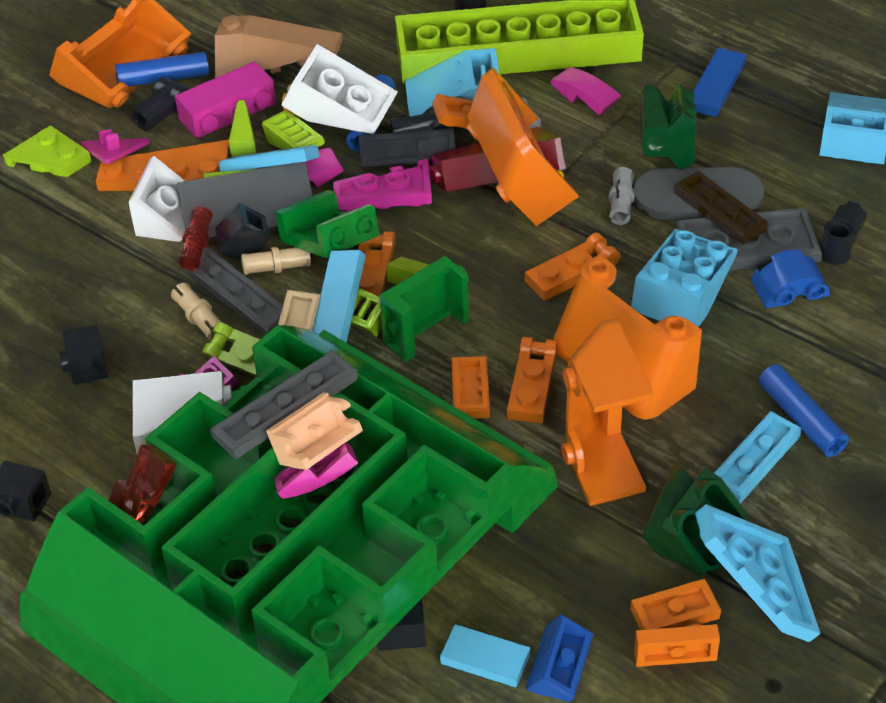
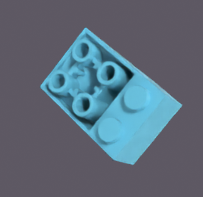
M496 49L465 50L405 80L409 116L424 114L428 108L433 106L432 103L436 94L473 101L482 75L491 68H495L499 73Z
M830 92L819 156L884 164L886 157V99Z
M674 229L636 276L631 307L641 315L658 321L669 316H680L699 327L707 317L737 255L738 249L727 246L721 241H712L696 236L687 230Z

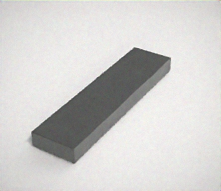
M208 246L181 262L184 273L265 336L278 325L283 305Z
M332 350L210 428L212 438L236 460L268 439L266 430L323 392L329 393V396L332 397L358 380L357 370Z

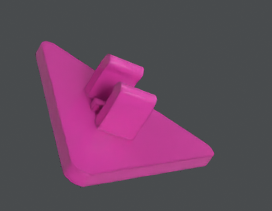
M107 129L98 132L99 140L82 141L81 147L103 163L109 164L150 144L149 138L119 139L117 133L112 134V130Z

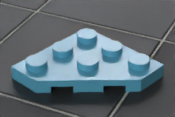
M706 504L695 513L700 528V537L704 545L781 632L808 642L821 634L788 537Z

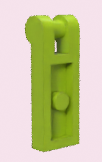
M217 322L213 329L215 335L210 343L205 344L201 353L209 359L214 356L221 364L256 378L252 346L260 339L233 329L225 323ZM227 341L234 343L229 352L222 350Z

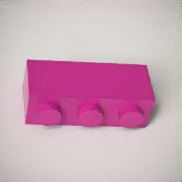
M255 61L175 95L178 118L196 139L232 124L238 100H245L249 116L276 104L274 81Z

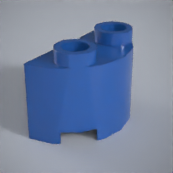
M785 250L772 255L771 259L773 261L766 265L761 272L757 268L751 279L765 309L788 305L798 295H804L807 300L830 296L829 286L815 260L805 256L802 250Z

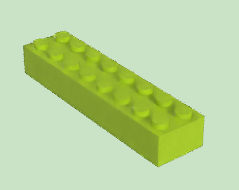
M565 0L395 16L396 44L402 83L465 50L495 48L500 74L642 61L644 33L635 0Z

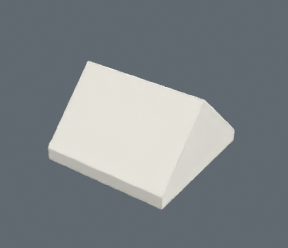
M155 156L150 158L129 200L135 235L180 242L183 240L186 232L177 182L185 180Z

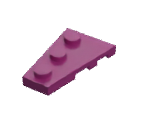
M428 158L417 161V167L403 170V167L399 165L391 167L390 173L376 176L375 174L367 173L333 182V191L336 192L339 210L352 211L367 204L374 205L378 209L407 205L418 207L423 204H432Z

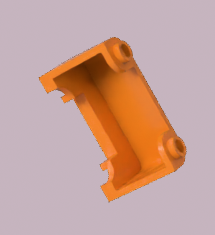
M131 0L128 7L126 6L123 9L119 7L111 21L82 43L78 44L74 41L71 44L67 40L57 47L49 76L59 85L108 109L114 106L119 108L127 101L129 94L139 86L129 87L124 82L117 84L115 64L184 55L189 49L187 43L192 33L155 0Z
M598 254L582 266L554 335V340H557V355L568 363V360L600 322L617 319L654 392L653 399L622 407L637 418L653 419L696 389L702 329L680 316H669L653 324L607 289L616 280V267L602 255Z

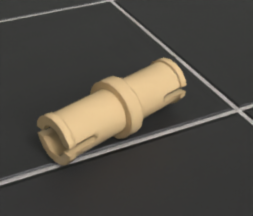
M271 247V251L241 254L244 275L265 271H274L275 274L281 273L282 269L311 266L310 252L299 248L279 250L278 247Z
M188 283L178 284L176 287L184 295H180L173 289L171 298L185 311L186 319L191 324H196L208 340L211 341L215 335L213 329L216 323L221 321L212 312V306L205 299H200Z

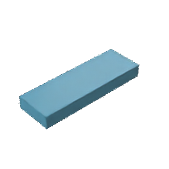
M310 145L220 160L219 168L220 172L249 170L305 162L320 156L318 146Z
M361 250L331 251L314 322V332L320 333L326 330L347 343L366 257Z
M770 411L714 474L722 478L741 504L801 436L802 428Z

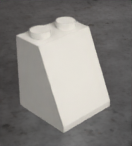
M221 371L133 380V440L142 476L152 468L145 437L199 391L222 406L232 398L231 385L224 386Z

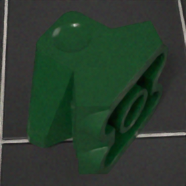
M648 84L642 86L640 141L643 154L647 157H669L680 170L694 164L696 139L694 91L679 84L666 101L657 86Z
M676 464L669 473L642 536L658 556L681 563L701 578L708 570L714 571L722 564L704 545L700 537V528L695 513L706 504L746 521V517L749 514L721 477L704 468L697 479L694 480L682 467Z

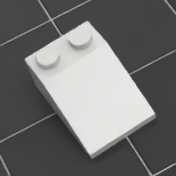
M317 44L293 81L281 106L309 122L374 134L398 91Z

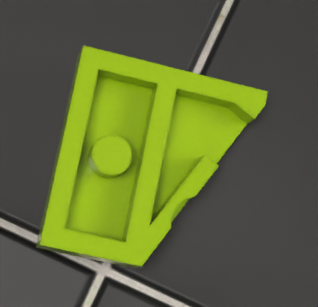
M51 125L3 154L7 166L14 167L17 162L30 165L31 171L50 172L53 175L69 177L92 162L89 151Z

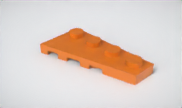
M229 140L124 156L109 164L101 161L96 178L98 191H134L150 158L153 156L185 181L204 178L203 173L220 172V160L230 158Z

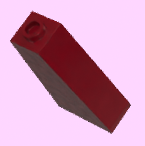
M540 127L532 128L531 131L545 158L557 171L566 169L561 138ZM480 143L431 155L433 165L430 166L432 181L446 192L498 182Z

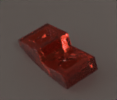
M141 445L128 479L116 480L108 501L143 524L165 491L177 463L155 446Z

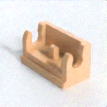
M323 392L266 430L279 464L307 470L363 431L358 420L349 419L342 412L349 408L351 404L345 399L330 397L329 393Z

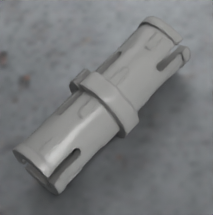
M619 167L614 171L613 186L609 190L608 196L611 202L609 218H611L614 224L623 225L630 221V208L635 198V192L632 188L634 174H631L632 170L627 167Z

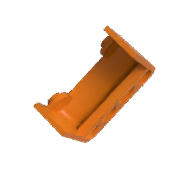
M491 68L484 73L467 115L469 123L466 124V127L471 135L479 141L499 182V185L496 186L499 195L506 203L511 200L537 227L577 199L579 195L550 164L541 151L529 127L538 120L537 115L495 68Z
M617 319L600 322L568 360L567 368L563 369V379L567 389L566 443L561 444V452L565 464L572 465L589 506L644 493L647 488L621 434L622 406L653 399L654 392Z

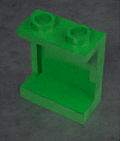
M326 190L275 211L281 242L323 258L330 257L331 251H344L380 235L374 205L367 204L347 213L340 211L336 192Z
M444 256L379 295L383 344L403 362H407L416 356L415 337L446 317L453 316L462 325L469 322V277L466 270L461 265H456L448 257Z

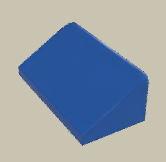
M562 614L550 621L544 629L526 689L536 694L568 702L573 701L594 633Z

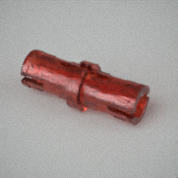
M199 206L195 207L191 212L189 227L182 236L184 246L179 258V265L183 269L195 271L201 265L203 250L209 244L208 230L213 218V213L208 208Z

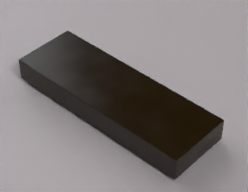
M700 171L695 172L674 186V194L742 245L767 231L768 222Z

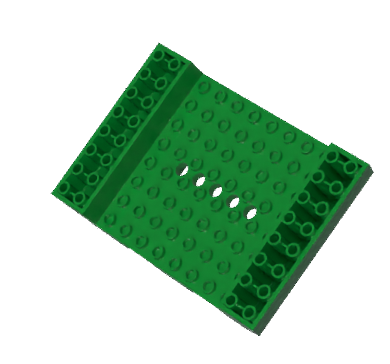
M277 325L252 346L257 377L225 405H220L199 391L145 437L152 468L113 502H109L97 492L87 487L58 511L33 567L27 587L20 593V628L117 703H320L495 523L512 534L558 487L552 464L326 330L316 333L295 326ZM334 350L357 370L358 380L332 397L348 401L351 406L342 411L343 414L349 419L358 420L361 424L363 431L347 441L353 448L358 463L349 470L353 474L348 478H337L311 492L283 499L277 493L274 477L287 466L279 464L269 438L235 460L212 438L210 428ZM313 495L327 496V499L320 503L309 501V498ZM298 519L301 521L298 526L292 528L282 525L286 520ZM261 544H272L275 546L273 550L267 553L255 551ZM244 569L248 571L244 577L239 579L228 577V574L233 570Z

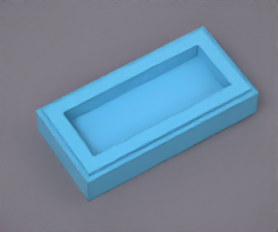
M455 624L440 655V661L443 665L517 688L530 657V647Z

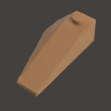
M252 15L223 17L215 33V78L254 61L263 70L270 69L272 74L280 72L281 67L290 63L297 62L298 65L303 66L317 44L337 55L343 41V35L338 32Z

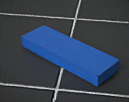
M717 48L694 89L696 112L717 117L746 63V54Z

